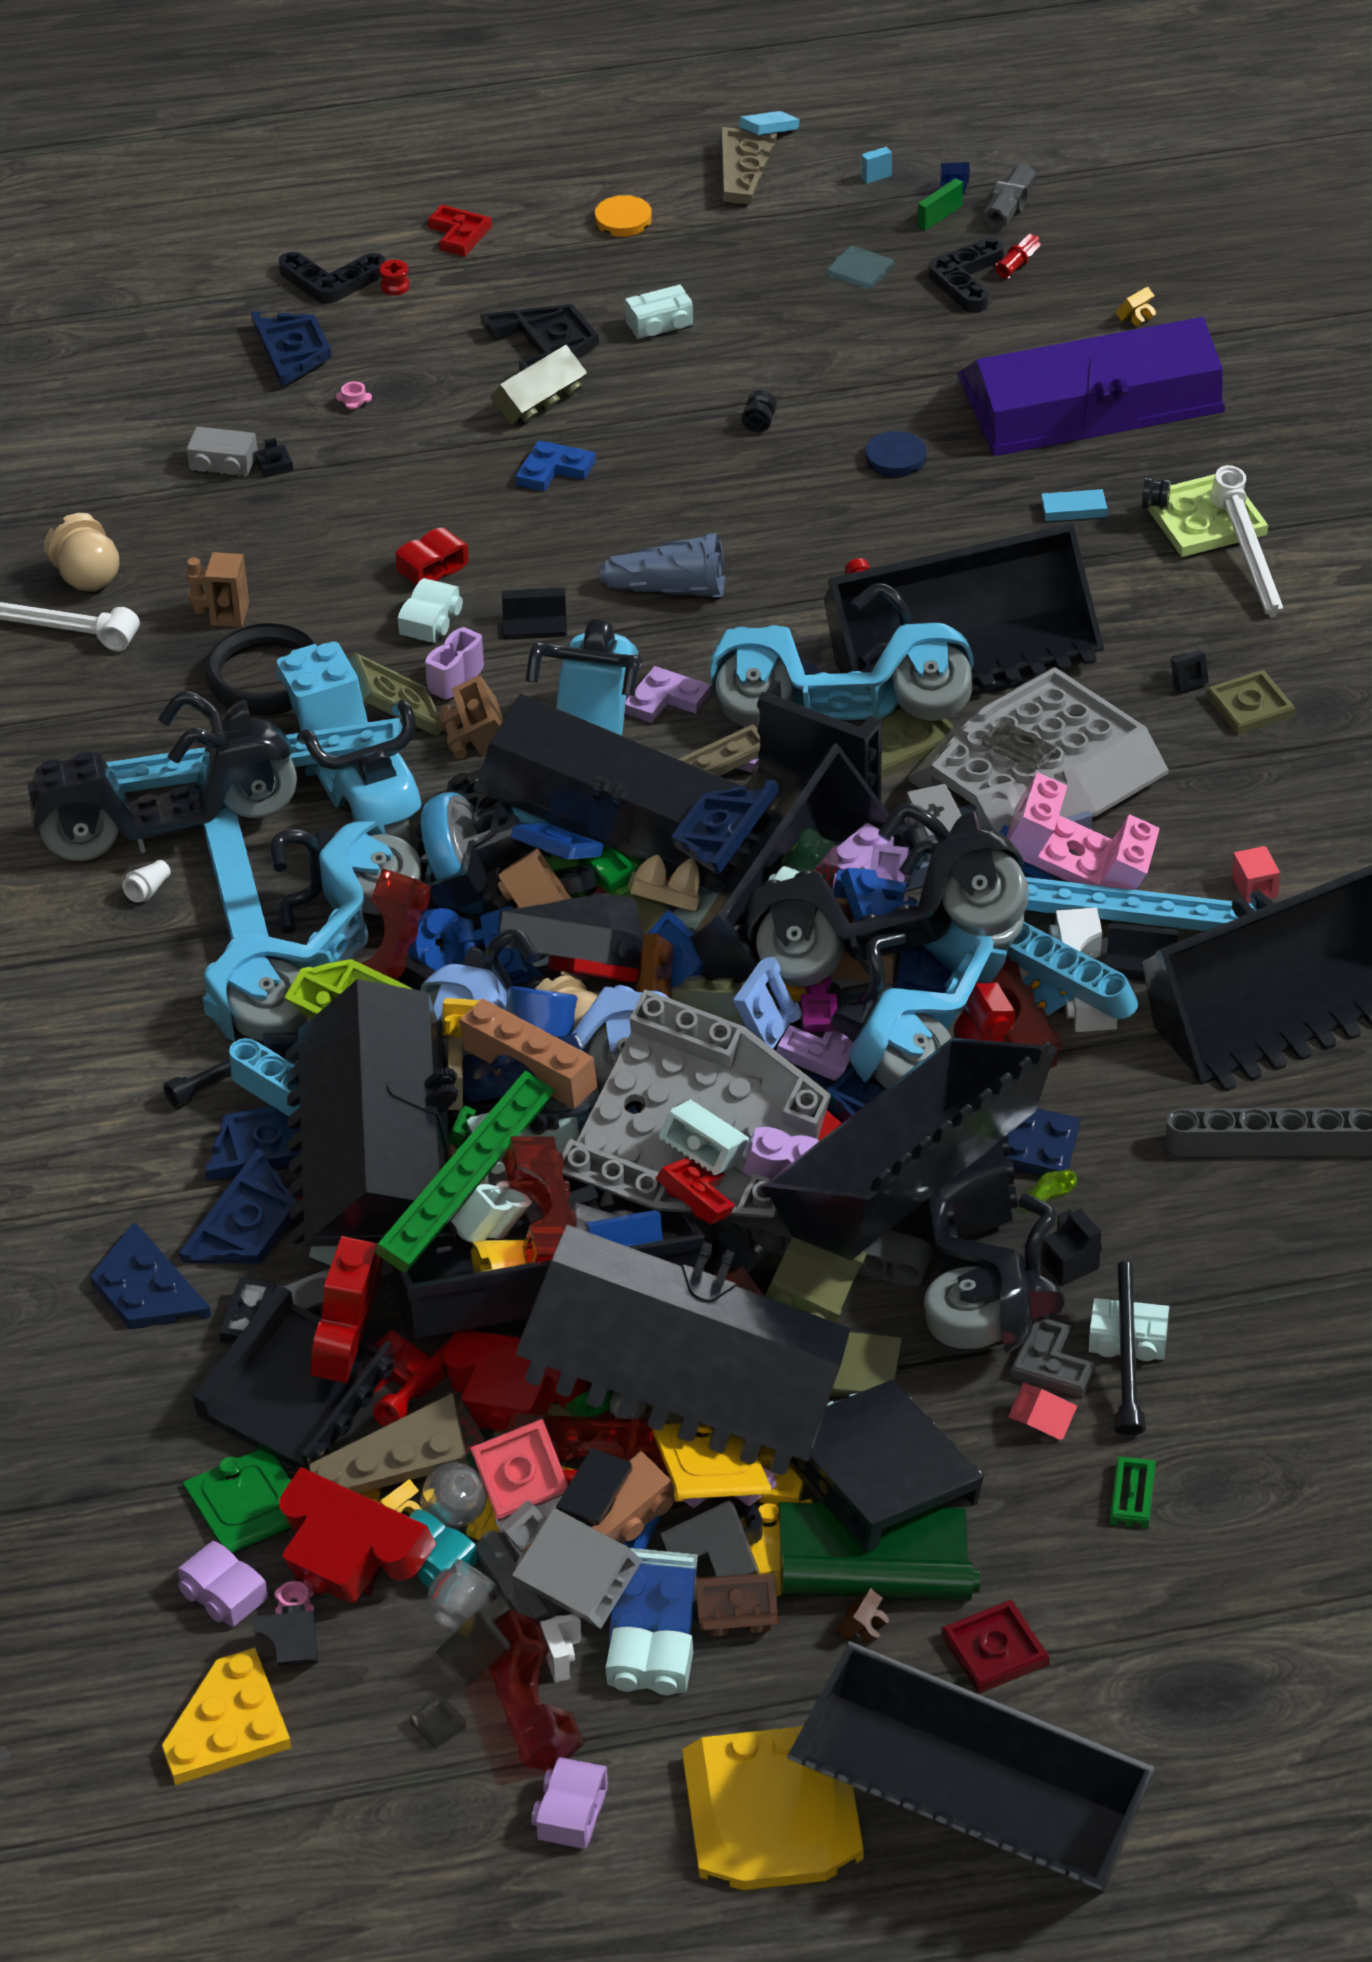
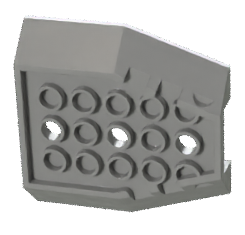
M1054 667L961 718L911 773L909 781L920 789L946 784L951 790L976 806V815L981 830H993L999 833L1004 824L1010 827L1015 807L1036 772L1067 785L1059 813L1060 816L1065 818L1088 810L1092 817H1095L1167 775L1168 768L1144 725Z
M644 989L630 1017L631 1033L577 1141L569 1139L555 1168V1172L588 1185L593 1184L596 1188L653 1210L693 1213L692 1209L684 1202L669 1195L665 1187L655 1179L662 1167L688 1157V1155L684 1156L682 1151L678 1152L676 1147L672 1148L671 1143L666 1144L665 1139L660 1140L659 1138L660 1131L673 1107L682 1105L683 1102L685 1103L691 1099L749 1137V1140L755 1128L758 1127L776 1128L791 1137L801 1135L818 1139L831 1094L746 1027ZM639 1101L644 1104L645 1108L640 1113L632 1114L625 1110V1106L629 1102ZM744 1151L737 1165L723 1171L726 1175L715 1189L735 1204L730 1216L774 1218L779 1213L772 1200L766 1198L760 1188L770 1178L757 1173H753L752 1177H749L742 1172Z

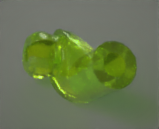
M1069 1169L1046 1173L1040 1178L1030 1195L1047 1202L1049 1197L1070 1193L1077 1185L1078 1177L1074 1171Z

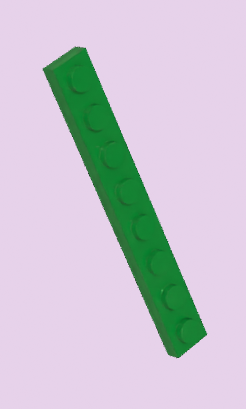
M525 1070L382 1238L374 1253L403 1273H406L547 1105L555 1089Z

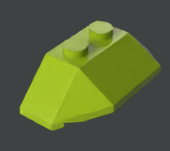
M348 959L326 963L313 968L311 966L301 968L284 999L311 1020L357 979L408 989L412 988L361 963Z

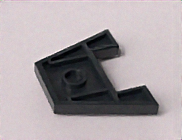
M573 304L480 314L481 324L493 339L521 331L540 355L519 361L520 372L564 345L568 346L576 358L599 345V334Z

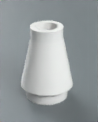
M157 860L153 864L129 872L122 884L125 895L133 902L148 901L164 880L170 876L169 866L164 861Z

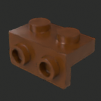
M657 933L644 934L638 967V979L636 981V992L643 993L644 989L658 991L670 998L674 945Z
M774 1572L695 1578L698 1625L700 1630H708L709 1636L732 1634L731 1628L747 1627V1632L749 1633L771 1631V1625L779 1624Z

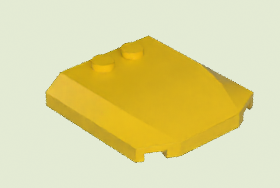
M803 1726L701 1737L682 1749L699 1878L708 1880V1875L729 1881L730 1887L740 1890L822 1882L837 1875V1869L855 1859L856 1863L864 1859V1849L853 1787L787 1759Z

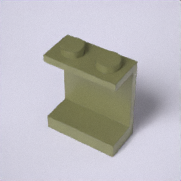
M792 1237L765 1297L836 1323L842 1312L843 1303L867 1253L863 1251L850 1261Z

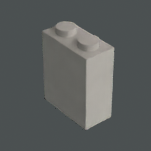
M553 1508L549 1516L540 1522L536 1537L528 1550L524 1551L518 1558L516 1570L512 1576L526 1589L601 1629L642 1560L629 1547Z

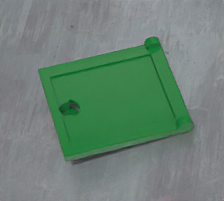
M261 1449L238 1459L226 1457L220 1461L219 1467L183 1482V1487L219 1544L227 1548L232 1554L235 1551L291 1528L279 1506L281 1495L291 1480L276 1457ZM237 1473L240 1475L233 1480L226 1479V1476H233Z

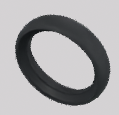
M258 623L238 628L222 637L211 649L206 661L207 684L214 697L228 708L246 699L249 714L271 715L292 710L290 696L286 688L274 692L251 693L230 687L221 676L223 664L233 654L255 646L282 645L299 649L312 644L319 645L306 632L286 624Z

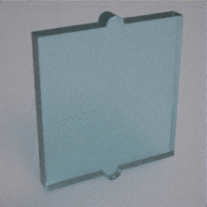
M851 245L841 256L836 257V261L827 269V274L872 289L881 279L886 278V273L895 265V260Z

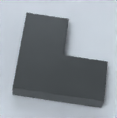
M1037 1317L1032 1323L1033 1330L1031 1335L1023 1343L1011 1368V1378L1083 1398L1095 1372V1363L1063 1354L1071 1336L1072 1326Z
M729 1500L660 1533L667 1552L697 1554V1562L709 1556L717 1576L760 1573L734 1503Z

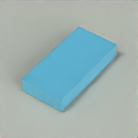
M782 111L742 116L740 117L739 127L755 135H765L796 130L799 127L800 119Z
M1103 489L1041 494V505L1045 521L1047 522L1107 517V505Z

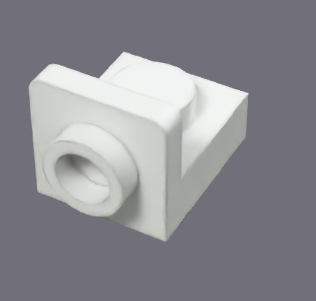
M574 1614L558 1615L540 1622L541 1648L555 1683L570 1679V1662L575 1661L572 1645L581 1642V1620Z

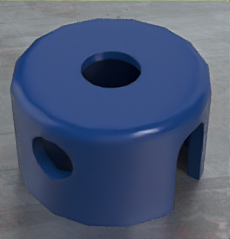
M510 986L507 989L505 1010L553 1036H565L573 1033L578 997L574 994Z

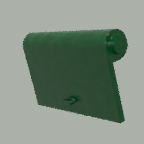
M779 1503L780 1587L782 1595L860 1597L871 1588L882 1598L971 1601L972 1593H979L980 1570L973 1569L972 1561H968L966 1508L933 1507L884 1528L879 1546L866 1552L823 1503Z

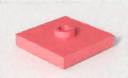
M543 1419L470 1448L498 1521L509 1518L527 1500L535 1506H539L563 1496L569 1486Z

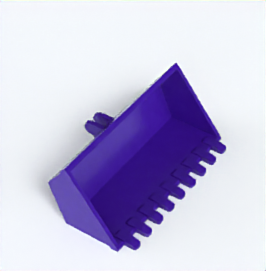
M1204 317L980 358L957 372V377L994 456L1225 412V403L1222 399L1223 368Z

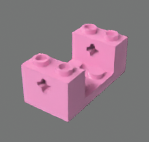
M1036 772L1015 807L1006 836L1015 844L1023 860L1068 882L1137 890L1148 873L1160 828L1129 814L1112 840L1060 816L1059 813L1067 785ZM1069 849L1075 851L1079 856L1071 854Z

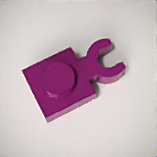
M830 975L820 985L804 986L807 994H801L800 1005L802 1010V1030L805 1032L837 1031L830 1024V1019L837 1010V994H828L831 986Z

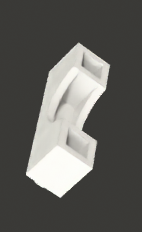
M1097 908L1057 910L1055 925H1050L1049 928L1050 936L1092 958L1101 956L1102 928ZM1075 997L1070 1002L1066 999V1018H1072L1075 1032L1117 1029L1116 1018Z

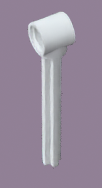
M1222 466L1215 474L1210 500L1218 508L1227 511L1264 612L1269 614L1271 618L1276 617V614L1282 613L1284 608L1244 505L1247 500L1244 491L1246 475L1238 467Z
M0 602V620L96 634L97 639L105 647L113 651L125 650L140 626L138 616L132 610L125 607H116L111 613L103 612L99 617Z

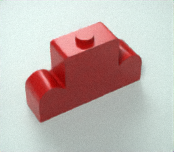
M341 1236L324 1285L322 1317L317 1326L313 1341L310 1376L347 1383L382 1278L383 1258L374 1253L378 1243Z
M467 1330L454 1331L443 1357L451 1387L456 1392L462 1394L461 1399L467 1420L471 1418V1421L469 1419L468 1422L471 1424L468 1425L492 1429L498 1432L505 1430L513 1431L540 1419L544 1421L553 1401H557L561 1407L566 1408V1404L587 1392L592 1383L577 1378L571 1395L565 1397L556 1392L562 1372L550 1367H546L539 1385L527 1383L525 1376L531 1361L515 1355L521 1338Z
M303 1467L299 1468L280 1498V1509L290 1527L296 1533L284 1550L283 1558L294 1577L302 1580L306 1587L317 1594H323L325 1591L348 1603H355L380 1566L383 1567L386 1575L391 1579L397 1581L407 1580L420 1570L436 1546V1542L427 1525Z

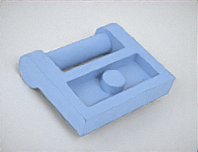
M767 957L757 964L733 1001L747 1029L773 1049L790 1023L797 1021L802 1016V1010L799 1004L792 1000L779 974L781 968L777 959ZM767 982L780 1006L779 1010L765 985Z

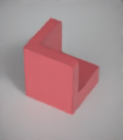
M1262 846L1234 852L1232 879L1242 898L1247 903H1251L1249 895L1257 889L1261 892L1263 891V894L1269 899L1277 898L1280 871L1267 847Z
M1023 1383L1008 1418L1062 1440L1077 1405L1046 1390Z

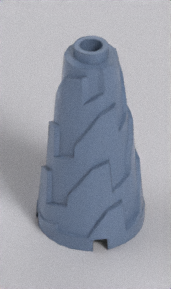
M708 533L696 538L666 542L663 546L611 556L610 559L605 561V564L600 565L601 583H607V587L614 590L663 592L667 595L722 597L725 587V575L721 576L724 558L720 537L717 533Z

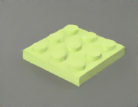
M1215 474L1171 485L1168 510H1161L1158 506H1151L1148 509L1181 557L1238 543L1227 511L1218 508L1210 500ZM1247 497L1244 505L1256 536L1267 535L1268 524Z

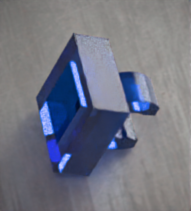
M969 162L941 163L939 174L940 186H944L956 178L963 182V194H965L966 187L969 184Z

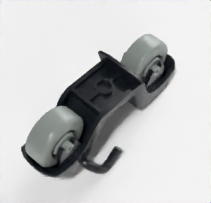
M182 691L170 699L158 720L164 725L169 726L185 704L191 705L208 719L211 732L201 728H192L185 731L168 754L170 760L180 763L192 743L201 742L206 745L195 786H178L171 789L170 792L160 795L145 794L138 797L137 800L130 802L100 753L82 752L75 755L74 758L64 761L57 759L48 760L35 769L33 781L27 782L33 829L36 832L39 828L43 842L57 856L71 861H87L104 854L115 842L119 830L124 837L130 840H138L140 852L143 854L146 853L143 842L144 838L209 823L219 814L223 803L232 812L243 817H268L283 809L291 800L296 789L297 775L290 756L292 753L291 743L285 733L272 722L265 719L250 718L246 699L233 705L222 720L219 711L206 699L194 692Z
M912 803L901 804L890 813L879 830L878 835L890 841L902 821L910 817L929 829L938 841L925 840L916 844L899 868L902 874L911 877L922 858L927 854H932L917 906L902 905L893 909L892 913L881 916L876 914L866 915L859 918L858 922L850 924L822 874L806 870L797 873L794 878L783 881L769 880L762 883L760 887L753 889L750 903L747 904L748 915L745 926L748 941L761 960L767 957L777 959L781 968L779 974L784 984L803 987L819 983L831 975L841 961L844 947L850 956L859 961L865 972L870 975L865 950L869 940L880 934L903 931L906 938L904 945L880 949L881 956L938 941L947 934L952 923L964 932L975 936L997 935L1013 927L1023 916L1028 904L1029 888L1021 870L1024 860L1015 844L1001 833L993 830H981L974 810L965 812L957 819L949 833L945 825L927 810Z
M1008 1135L1003 1137L912 1211L915 1237L925 1240L931 1245L933 1250L936 1249L940 1275L930 1284L924 1296L927 1327L938 1341L950 1347L977 1349L992 1345L1003 1339L1005 1353L1007 1354L1018 1348L1029 1338L1033 1330V1319H1037V1317L1041 1319L1053 1318L1065 1307L1066 1298L1063 1292L1051 1280L1042 1277L1040 1264V1247L1046 1233L1056 1222V1212L1048 1203L1026 1193L1021 1195L1018 1202L1015 1186L1009 1187V1185L1014 1184L1015 1175L1012 1158L1005 1159V1157L1011 1156ZM1018 1205L1027 1211L1041 1216L1032 1227L1026 1241L1025 1267L1023 1258L1013 1249L965 1239L1013 1221L1011 1208H1018Z

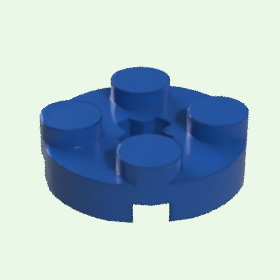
M443 908L430 909L423 912L422 914L424 915L421 916L419 921H414L409 930V955L435 971L450 964H463L465 956L463 948L459 946L458 934H460L459 922L466 918L460 917L452 910ZM442 937L443 948L440 951V947L435 945V941Z

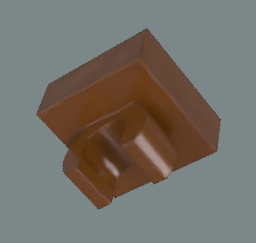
M870 1588L851 1603L835 1631L846 1640L859 1633L864 1641L868 1643L874 1642L881 1634L873 1629L871 1622L878 1628H882L889 1622V1618L884 1612L876 1610L883 1598Z

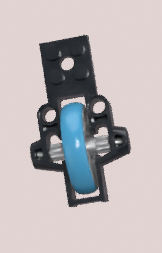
M482 767L468 774L460 773L449 780L446 792L432 797L423 807L421 823L416 830L413 848L418 853L421 862L422 886L420 890H422L433 909L443 908L452 911L458 909L466 914L483 913L482 904L499 897L496 887L498 866L509 861L527 847L526 843L511 838L513 826L521 825L522 822L514 815L510 805L473 790Z

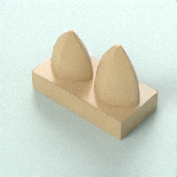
M659 855L647 859L637 872L632 871L628 883L631 894L696 912L700 901L698 894L700 883L699 870L693 858L681 864L673 873L669 882L666 881L665 866Z

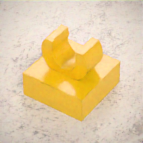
M1146 287L1128 297L1115 313L1121 321L1131 317L1132 323L1139 327L1145 321L1141 314L1145 315L1148 321L1155 316V309L1148 304L1155 295L1149 287Z
M445 998L442 1004L443 1036L462 1037L459 1019L480 1000Z
M410 1479L379 1502L400 1513L401 1511H407L410 1515L416 1509L421 1510V1507L416 1502L410 1500L419 1492Z

